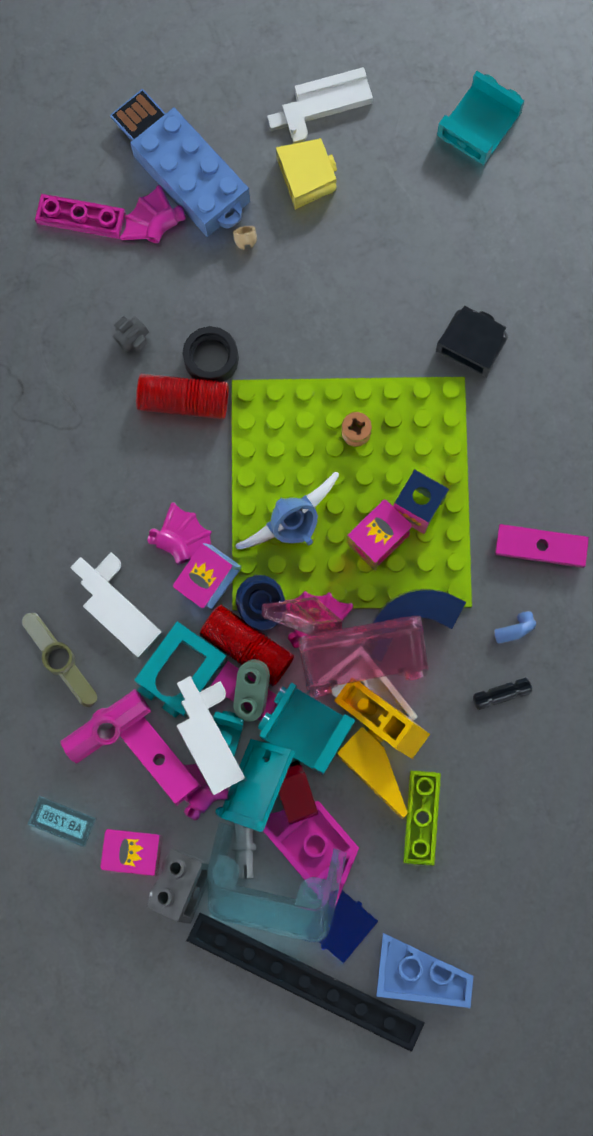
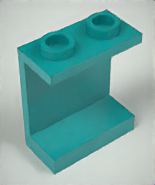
M476 71L473 76L472 86L449 117L444 115L439 122L437 136L477 162L485 165L521 115L525 100L512 89L507 90L499 85L492 76L488 74L483 75Z
M291 682L288 688L282 686L275 697L274 702L278 705L272 715L267 712L261 720L258 729L262 730L259 736L269 744L295 751L294 759L324 775L355 720L346 714L344 716L312 698L297 689V685Z

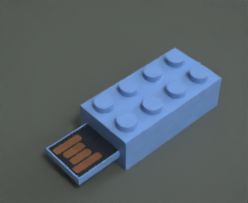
M141 89L110 114L111 119L131 140L130 144L134 158L177 205L182 206L185 214L206 237L211 235L220 226L228 229L237 225L242 220V208L250 203L249 187L175 107L165 114L153 99Z

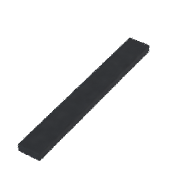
M201 912L186 940L410 1052L413 1051L425 1022Z

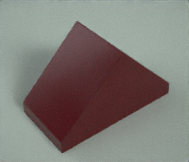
M298 760L292 762L278 793L289 825L318 815L305 771Z

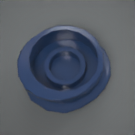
M265 575L248 577L241 583L236 594L237 610L241 618L249 626L258 630H269L277 626L283 619L286 607L285 598L280 585L274 579Z

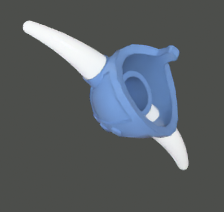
M334 472L322 485L301 499L293 497L279 499L273 509L271 521L251 537L237 543L236 549L249 548L274 537L285 543L305 541L308 546L313 543L311 536L317 525L318 517L315 507L333 487L339 477L338 472Z

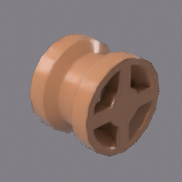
M353 412L347 415L342 423V437L344 441L354 447L366 444L371 436L372 426L370 419L360 412Z

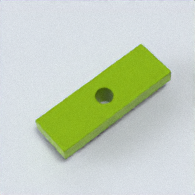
M410 770L403 863L435 865L441 773ZM420 812H424L428 816V820L424 824L419 823L417 820V814Z

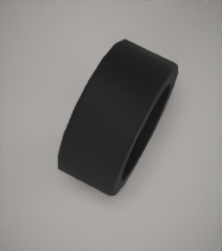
M213 326L199 328L191 333L184 343L182 355L186 370L192 379L225 382L236 371L239 361L236 341L230 333L222 328ZM209 340L219 341L228 352V359L224 367L213 372L203 371L198 368L193 357L197 346Z

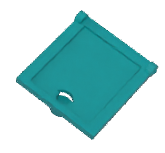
M250 738L239 765L245 778L230 787L228 799H225L222 807L216 809V816L259 832L263 831L295 751Z

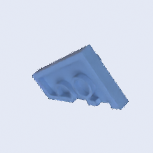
M383 933L376 997L471 1008L472 975Z

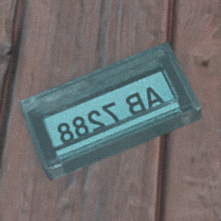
M39 796L28 825L85 847L97 819Z

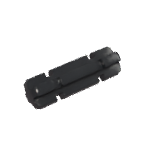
M525 677L516 680L514 684L510 682L491 688L488 692L484 690L475 693L473 701L475 707L481 710L489 707V704L496 705L515 699L517 695H520V697L528 695L532 692V685L529 679Z

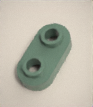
M253 659L247 661L239 668L237 673L233 708L239 718L248 722L258 719L266 709L270 671L267 665L260 660ZM248 672H253L256 675L255 682L249 680ZM244 702L251 703L252 711H247L244 708Z

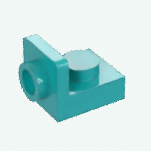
M215 712L213 719L235 758L244 729V720L239 718L234 712Z

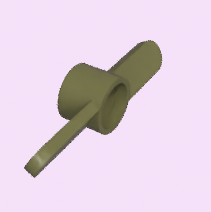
M36 613L24 615L22 619L23 627L43 652L42 662L51 673L62 678L81 705L85 707L93 706L97 701V694L76 667L73 651L67 645L55 639ZM57 649H64L69 654L68 663L61 669H53L49 665V656Z

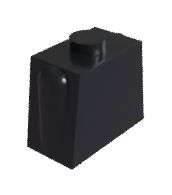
M464 306L454 314L444 334L437 342L436 352L487 378L508 339V334L505 332L506 326L496 322L494 317L486 312L480 311L478 313Z

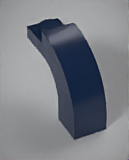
M433 589L412 590L394 597L378 611L372 620L374 624L382 627L380 633L374 631L367 644V647L371 648L369 655L381 661L399 627L415 618H429L453 629L466 602L446 592Z

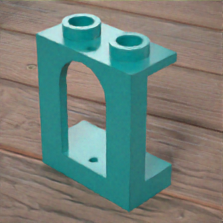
M178 621L134 681L140 686L137 689L139 693L151 701L154 697L158 698L164 703L161 708L171 716L177 718L180 714L186 718L188 714L181 703L185 700L181 692L171 697L162 695L157 690L156 678L158 673L182 642L205 658L192 677L195 686L201 692L217 670L223 668L228 659L225 654Z

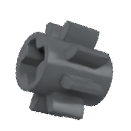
M123 316L114 324L117 332L113 335V338L126 352L131 349L139 352L148 344L145 336L149 331L137 317L134 316L131 320H127Z

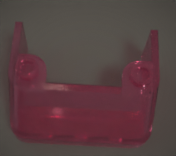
M421 616L387 620L310 634L298 638L306 692L311 697L313 693L314 697L333 694L332 689L341 684L397 674L398 676H405L406 681L416 680L426 676L429 670Z

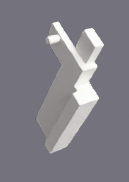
M364 67L294 86L297 101L282 105V112L267 115V120L271 131L288 127L293 144L305 141L308 136L305 122L373 104V96Z
M110 552L99 566L94 569L80 557L70 568L83 579L81 584L93 595L83 607L132 653L141 659L163 632L109 583L121 568L120 560Z
M191 676L177 683L185 699L181 703L189 719L176 725L212 794L215 795L243 780L245 776L208 710L210 707L223 701L226 696V691L221 681L199 692Z

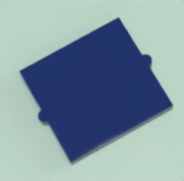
M342 890L335 908L331 911L324 905L304 930L321 943L323 950H329L344 963L377 924L378 920L361 907L362 903L360 901H354Z

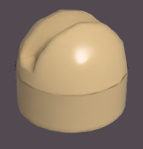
M243 226L233 231L234 241L239 248L245 250V245L250 244V247L253 248L256 244L257 234L254 226Z

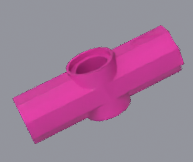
M134 689L110 707L97 710L90 721L61 740V746L70 760L77 764L101 746L115 743L121 732L151 712L150 707L143 696ZM103 723H110L113 725L108 730H101L98 728Z

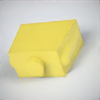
M321 138L276 147L277 162L295 210L336 191V176L334 174L337 171L336 163L332 154L327 155Z

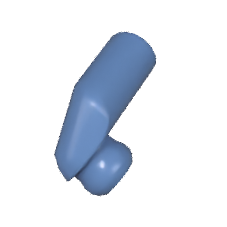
M530 611L519 613L517 616L519 624L495 629L497 643L521 639L535 629L536 621L533 620V613Z

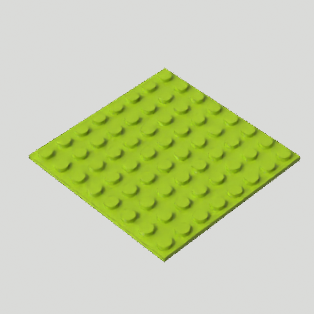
M465 377L232 380V560L242 566L232 581L233 611H238L236 594L241 583L248 577L255 575H265L274 579L280 585L285 600L296 599L304 591L314 596H323L330 592L337 601L347 604L352 603V609H381L387 602L402 593L417 589H433L446 592L465 601L466 604L463 608H472ZM353 412L365 414L370 419L372 426L370 439L366 444L359 447L348 445L342 437L343 420ZM414 469L448 488L449 491L442 505H439L425 534L411 527L408 530L410 536L375 570L347 544L351 540L348 534L383 500H387L394 506L396 499ZM334 472H338L339 477L333 487L315 507L318 517L317 525L311 536L313 540L311 545L308 546L305 541L285 543L274 537L249 548L236 549L237 543L251 537L271 521L273 509L279 499L292 497L301 499L322 485ZM416 490L413 492V500L417 504L425 505L430 501V498Z

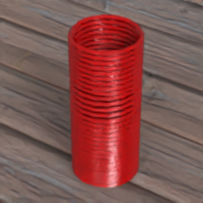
M141 373L137 384L136 408L138 411L164 412L167 414H181L182 416L195 415L196 417L205 416V418L225 419L229 385L224 381L213 382L202 379L199 381V379L195 380V378L192 380L191 378H175L172 376L166 377L163 375L157 376Z
M222 604L211 613L199 633L200 637L205 638V640L212 643L217 649L222 650L227 656L229 655L235 661L237 660L241 665L253 659L264 662L270 671L269 685L275 686L294 659V654L289 653V651L279 646L274 640L271 641V638L268 639V636L265 637V634L262 635V632L249 626L242 618L237 617L235 613H232L230 609L228 610Z

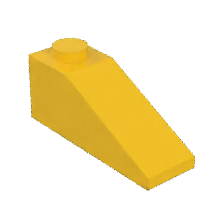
M352 676L334 700L392 747L411 759L414 758L430 735L425 729Z
M361 727L336 753V756L403 819L408 812L385 748L381 745L384 740L371 729L366 731Z

